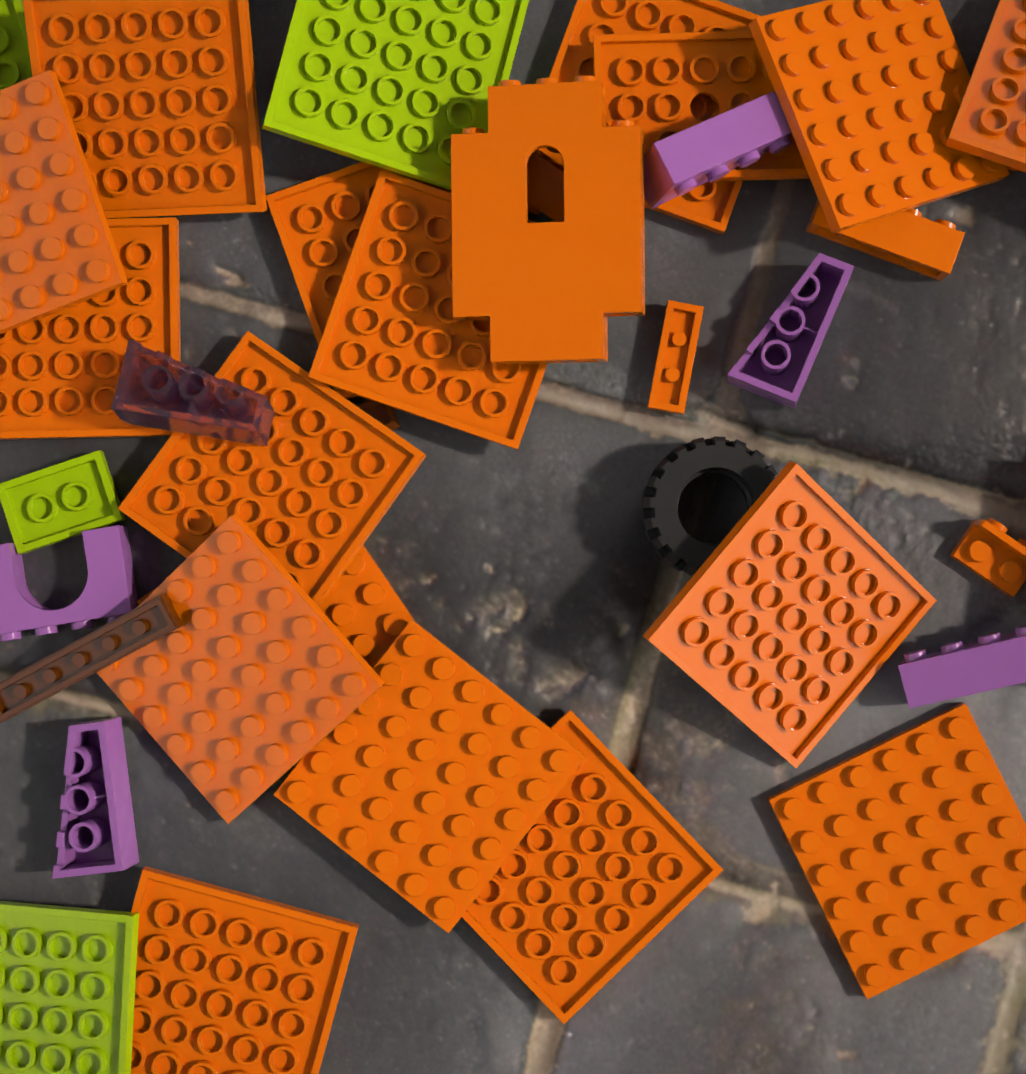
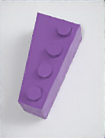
M770 92L653 143L644 154V197L650 209L677 196L684 195L708 181L713 182L738 166L740 168L747 167L761 158L760 155L768 151L771 154H776L792 144L790 138L793 135L776 92Z
M819 253L780 307L770 317L768 323L748 346L743 356L729 371L727 383L795 409L854 266Z
M1026 625L1015 628V632L1000 635V632L985 634L977 637L978 641L964 645L962 641L943 644L940 646L941 651L926 654L925 649L903 654L905 660L898 661V668L909 708L1025 683Z
M121 717L90 720L70 725L68 728L64 775H66L65 791L61 795L60 809H63L61 829L57 832L56 838L58 856L57 864L53 866L52 879L124 871L139 863V854Z

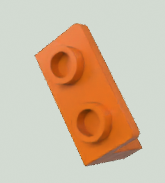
M995 519L973 520L950 554V557L1008 597H1014L1026 580V541L1020 538L1017 541L1006 534L1008 529Z

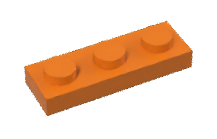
M671 300L667 301L647 409L678 415L684 414L703 315V306Z

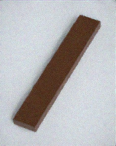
M167 593L153 598L1 681L0 723L11 719L184 626Z

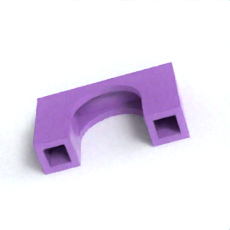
M116 525L82 531L88 569L87 583L82 594L75 602L58 610L40 604L30 593L26 584L22 554L17 553L15 544H0V642L22 639L21 631L35 630V636L58 633L57 626L71 624L72 630L94 627L93 620L107 618L109 623L139 606L137 603L138 593L128 528Z

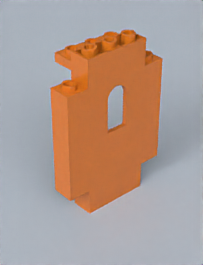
M576 76L573 78V82L558 83L556 78L536 79V84L521 85V82L518 80H502L498 82V86H488V133H484L482 128L472 127L462 129V134H451L453 318L459 321L490 320V362L497 365L608 362V317L645 316L644 132L640 125H634V121L616 120L611 123L610 112L606 106V89L602 81L596 80L594 76ZM542 147H552L558 150L563 157L564 222L528 223L527 163L531 154Z

